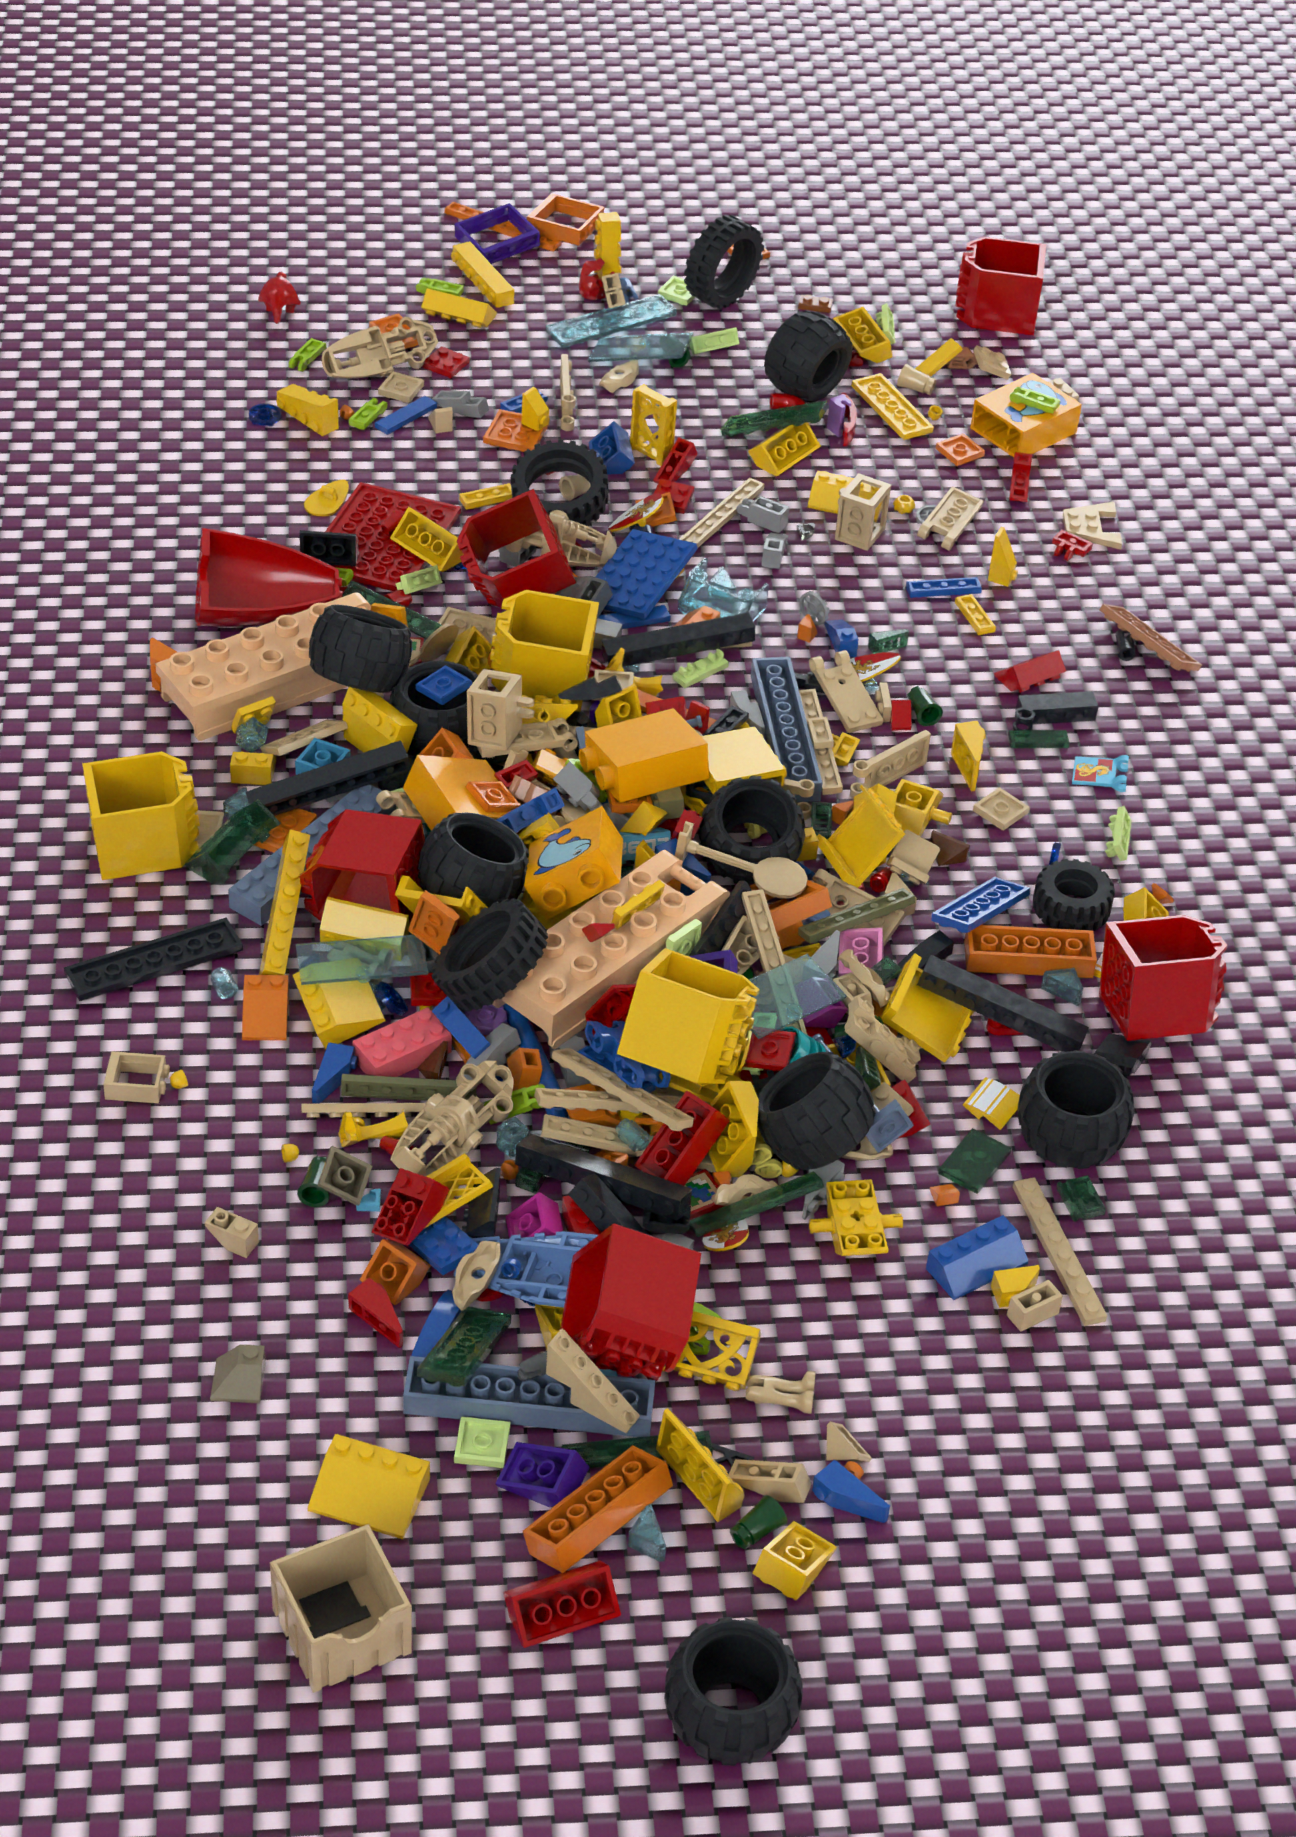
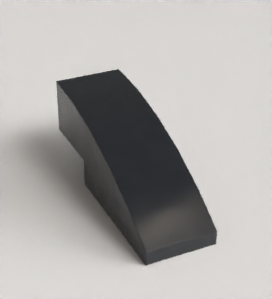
M616 675L599 683L595 676L560 692L558 696L560 699L590 700L610 696L622 691L623 688Z
M940 930L901 960L891 971V975L897 980L903 966L914 953L922 958L918 965V968L924 970L930 955L943 960L952 954L954 941Z

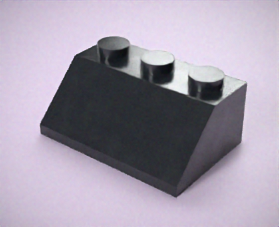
M300 530V552L328 565H357L359 545L356 534Z
M495 1168L484 1174L491 1181L493 1187L466 1203L469 1204V1208L464 1209L463 1222H467V1226H462V1231L471 1238L495 1237L500 1200L501 1168ZM474 1184L473 1187H478L481 1184Z

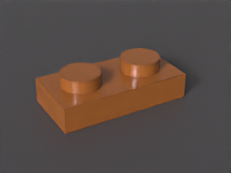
M808 294L801 295L798 309L831 313L833 299L815 297Z

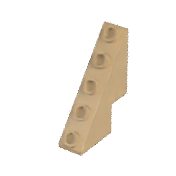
M561 1328L547 1347L546 1375L571 1388V1404L627 1434L640 1415L567 1332Z

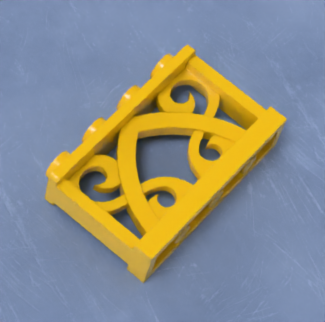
M642 384L634 389L632 393L630 444L632 450L635 449L654 459L656 464L662 466L674 446L677 400L672 397L669 399L648 388L646 384ZM651 414H653L654 420L659 426V431L653 434L645 420Z
M693 1311L691 1327H697L699 1332L695 1336H690L688 1342L700 1340L710 1330L713 1331L717 1347L723 1353L711 1360L700 1362L693 1354L687 1342L674 1370L678 1371V1375L682 1377L692 1378V1376L702 1378L701 1381L711 1385L719 1382L725 1384V1388L733 1391H739L740 1388L746 1389V1383L761 1337L760 1329ZM723 1335L730 1337L729 1341L725 1342L727 1345H730L728 1348L720 1342V1338ZM745 1340L751 1342L745 1360L737 1352ZM685 1357L691 1365L682 1363ZM732 1357L738 1359L742 1365L741 1372L736 1376H730L725 1372L728 1366L735 1369L734 1363L729 1360ZM718 1367L719 1373L710 1370Z

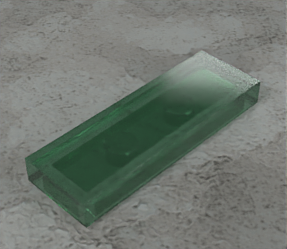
M1009 730L1008 733L1011 748H1069L1070 742L1066 730Z

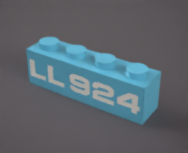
M659 827L646 836L639 833L619 832L623 838L622 864H625L627 860L635 862L636 847L643 839L655 852V846L671 840L670 831Z

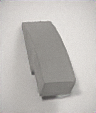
M441 390L432 398L439 406L443 408L452 407L454 413L463 416L481 418L489 411L486 397H471L470 391Z
M746 690L731 691L730 707L735 706L748 712L749 717L746 722L750 727H756L764 738L765 725L758 702L750 703Z
M504 1023L500 1024L486 1037L491 1045L476 1059L471 1056L466 1064L478 1066L483 1061H497L496 1064L498 1066L504 1065L507 1062L505 1054L521 1044L517 1029ZM464 1075L466 1079L473 1080L471 1076Z

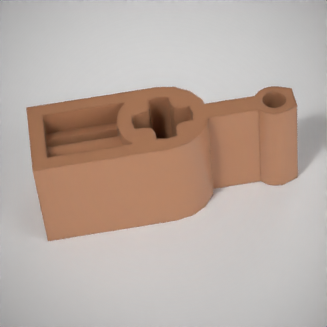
M962 347L963 350L952 358L946 366L954 369H971L978 364L974 352L968 347Z
M515 775L509 787L510 793L524 803L549 791ZM559 810L551 813L550 815H557Z

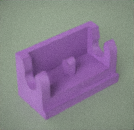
M844 394L831 398L829 402L827 429L837 437L842 436L841 429L843 430L845 406L846 404L851 406V401Z

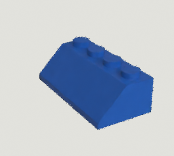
M1002 1215L930 1250L926 1270L953 1300H956L992 1282L994 1271L1020 1268L1028 1264V1258L1018 1230Z

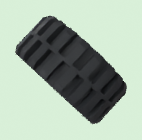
M1079 859L1055 861L1044 867L1037 876L1033 894V909L1038 918H1042L1041 921L1045 925H1050L1052 929L1096 931L1110 917L1115 895L1114 884L1105 871L1102 872L1100 867L1097 865L1093 866L1090 862H1081ZM1066 895H1075L1083 899L1071 898Z

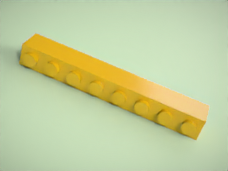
M290 829L284 841L259 975H285L301 889L299 876L304 872L310 840L309 834Z

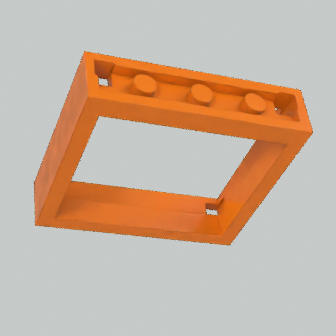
M551 193L527 216V220L540 232L541 236L579 246L596 229L595 221L598 220V213H604V207ZM554 211L583 218L587 221L577 229L546 219Z
M807 880L804 891L795 896L797 899L770 910L776 932L831 908L832 904L828 888ZM756 884L749 886L752 891L760 890ZM764 893L767 901L775 898Z

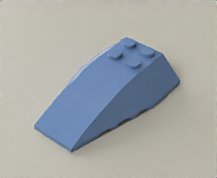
M561 1231L556 1232V1235L545 1236L544 1233H535L534 1237L521 1238V1235H511L510 1239H500L499 1236L472 1239L478 1244L481 1241L500 1243L499 1265L497 1272L487 1287L488 1289L537 1305L564 1308L573 1255L598 1235ZM508 1258H517L522 1264L521 1272L517 1278H507L501 1272V1267ZM455 1268L454 1273H453L455 1277H456V1269H457V1268ZM476 1270L472 1277L475 1279L482 1278L485 1271Z

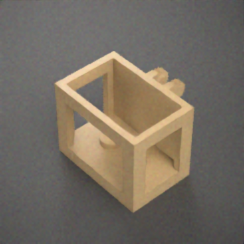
M858 473L846 488L840 489L835 540L868 551L886 528L891 484ZM861 482L880 488L870 500L859 497ZM883 500L879 524L874 522L875 509Z
M488 669L482 670L467 690L468 745L506 751L522 729V718L529 719L534 717V710L528 709L534 706V699L522 696V675ZM488 677L509 681L501 693L488 691Z

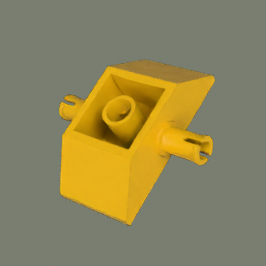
M535 695V698H532L534 699V706L528 708L534 710V717L529 719L522 718V724L548 722L557 718L566 720L578 708V704L572 702V700L560 699L558 695H555L554 699L547 698L546 695Z
M901 779L894 791L897 793L893 817L902 824L901 829L903 831L910 830L921 837L929 821L935 820L949 825L952 813L937 809L943 798L941 791Z
M872 1179L826 1182L828 1218L809 1219L810 1234L830 1232L835 1253L841 1256L888 1253L884 1229L902 1228V1213L882 1215L879 1212Z

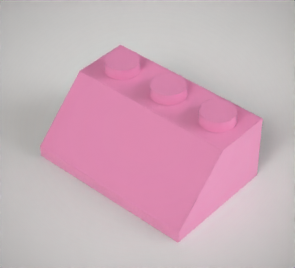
M856 928L841 931L839 956L847 949L853 950V955L857 956L858 961L866 967L873 969L883 981V928ZM839 960V977L852 972L849 968L844 967V964Z

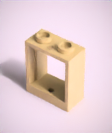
M111 1051L103 1083L105 1100L159 1104L160 1097L165 1094L166 1081L164 1080L169 1077L170 1066L166 1065L165 1055ZM121 1072L157 1074L155 1085L118 1082Z

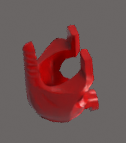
M600 257L595 261H586L581 270L579 290L582 297L588 300L606 298L603 282L599 279V276L597 274L588 276L593 271L601 270L605 264Z
M278 272L276 277L268 280L258 297L259 302L265 303L266 311L273 313L276 324L280 322L284 306L286 313H294L295 306L301 305L294 287L286 279L287 276L284 272Z

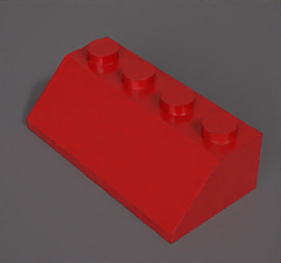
M688 1090L675 1108L694 1118L693 1126L681 1131H674L663 1123L634 1165L645 1173L683 1186L688 1182L730 1122L726 1116Z
M600 1560L503 1592L509 1618L523 1648L621 1616L610 1567Z

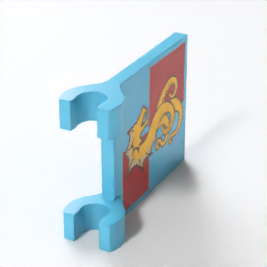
M1121 755L1115 759L1075 756L1072 784L1112 787L1118 792H1126L1127 776L1119 775L1116 777V769L1121 772H1128V764L1122 763H1128L1129 756Z

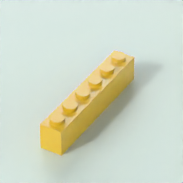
M470 241L453 245L452 261L479 288L481 293L488 298L489 302L496 308L514 304V288Z

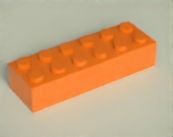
M980 925L966 933L964 939L967 972L1093 978L1097 957L1093 931Z
M631 1446L523 1530L529 1554L564 1573L673 1487L667 1462L635 1446Z

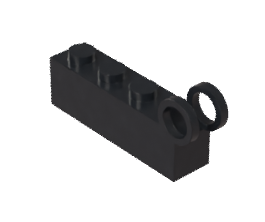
M1093 691L1021 695L1017 699L1015 718L1017 720L1013 723V730L1018 734L1026 735L1032 731V725L1096 721L1099 706ZM1024 724L1027 725L1029 728L1026 730H1021L1017 728V725Z
M596 1173L581 1179L568 1193L601 1233L614 1223L649 1235Z

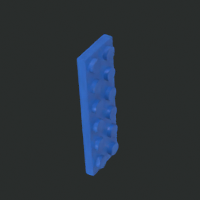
M993 877L933 912L931 921L939 923L943 927L955 928L961 933H968L1030 895V887Z

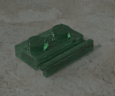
M1088 1175L1067 1180L1066 1183L1057 1182L1056 1189L1074 1222L1080 1218L1085 1220L1105 1215L1106 1208Z

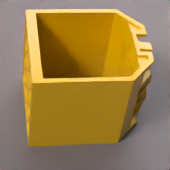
M524 590L503 599L502 609L506 611L497 613L495 633L497 635L493 634L491 645L495 647V649L491 650L490 660H492L491 669L522 675V695H528L530 698H535V695H546L547 698L554 699V696L587 680L592 659L599 602ZM495 678L491 680V683L500 692L509 682ZM572 700V702L578 704V708L575 711L581 712L583 700Z
M161 751L82 763L91 825L102 880L182 868L199 851L198 842L194 841L199 836L198 827L200 826L198 814H195L198 811L197 800L192 799L195 797L192 776L181 773L187 772L185 761Z
M664 948L639 973L617 1054L696 1083L725 1084L728 1076L721 1073L728 1075L736 1073L739 1056L742 1051H745L748 1044V1038H745L747 1031H751L755 1018H752L757 999L749 996V994L757 996L760 989L743 975Z

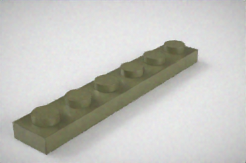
M901 888L798 928V935L809 943H816L823 938L831 936L836 930L841 932L852 929L862 923L870 922L875 918L904 909L915 903V896L906 889Z
M342 1074L341 1078L342 1096L427 1101L432 1095L440 1093L445 1098L458 1087L456 1080ZM477 1087L472 1092L470 1091L464 1099L468 1100L472 1095L476 1097Z

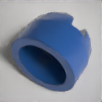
M508 1258L504 1261L501 1272L507 1278H517L521 1272L522 1264L517 1258Z

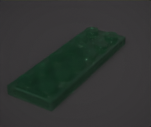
M828 401L730 416L720 430L722 436L728 435L733 437L739 433L751 434L757 430L764 432L775 427L782 429L788 425L800 426L806 422L814 424L821 420L829 405Z
M468 1306L458 1315L419 1365L417 1377L425 1378L430 1382L440 1381L449 1383L454 1387H465L510 1326L512 1315Z

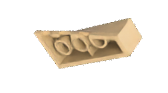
M744 915L734 927L721 950L731 949L738 960L737 974L740 975L760 958L749 920Z

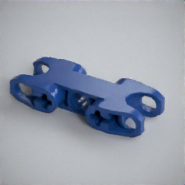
M587 1021L584 1031L590 1046L597 1053L606 1052L614 1061L616 1075L631 1088H642L643 1081L650 1082L658 1088L668 1087L671 1079L670 1073L617 1054L625 1026L624 1021H613L612 1028L604 1026L598 1021ZM593 1028H594V1030H595V1032H596L594 1036H593V1033H592ZM661 1072L663 1075V1080H661V1078L659 1077V1074Z

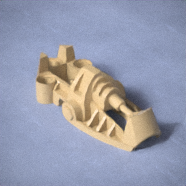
M404 317L400 320L398 327H395L390 332L381 334L380 328L373 326L340 339L324 350L322 353V366L326 374L334 378H364L375 375L386 377L394 372V365L409 362L412 368H421L425 358L436 347L438 340L432 325L419 320H413L410 317ZM402 325H408L410 329L406 330ZM424 336H429L431 341H426ZM413 337L414 340L417 339L419 347L412 349L411 352L406 353V351H403L405 347L402 339ZM356 350V357L349 358L348 361L341 362L340 359H335L334 354ZM418 356L421 361H415L413 357ZM348 365L351 366V367L345 368V369L342 368L343 366H348Z
M554 510L550 512L549 517L554 525L569 565L602 567L616 553L617 543L610 531H607V534L604 535L586 525L569 520L567 514L563 511ZM542 530L505 546L510 552H518L521 548L528 549L530 545L541 547V555L550 552ZM576 538L594 542L595 546L602 551L601 556L576 546Z
M483 1061L478 1066L474 1064L464 1065L456 1078L458 1087L445 1098L440 1093H437L427 1100L424 1109L414 1118L402 1134L390 1160L399 1169L402 1168L426 1177L462 1154H467L471 1149L474 1150L483 1141L482 1138L484 1136L478 1129L485 1123L487 1124L491 1119L496 1122H503L513 1109L511 1096L514 1082L510 1069L503 1065L498 1066L496 1064L497 1061ZM464 1075L471 1076L473 1080L466 1079ZM495 1076H500L504 1081H498ZM482 1082L495 1097L476 1114L475 1111L482 1105L479 1101L480 1099L474 1095L468 1100L464 1098ZM496 1106H502L505 1111L498 1110ZM428 1130L432 1132L420 1148L409 1149ZM441 1141L445 1147L425 1165L422 1162L425 1157L424 1152L431 1145L435 1146Z

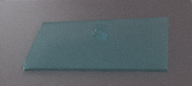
M693 332L600 337L588 358V362L682 358L693 337Z
M414 935L296 944L301 985L355 980L366 983L370 979L428 974L423 943Z
M806 954L749 980L760 989L757 996L749 994V996L757 999L752 1018H755L751 1031L760 1039L845 999L847 995Z

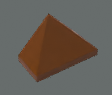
M935 830L931 832L930 842L940 848L935 859L938 866L967 861L969 844Z
M443 1041L417 1068L426 1079L441 1080L448 1058V1041Z

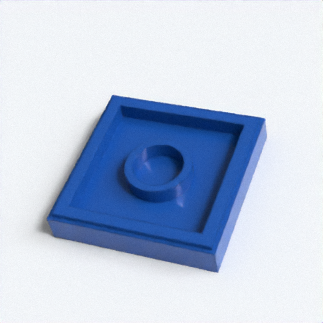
M445 665L415 685L417 691L443 705L470 688L472 681Z

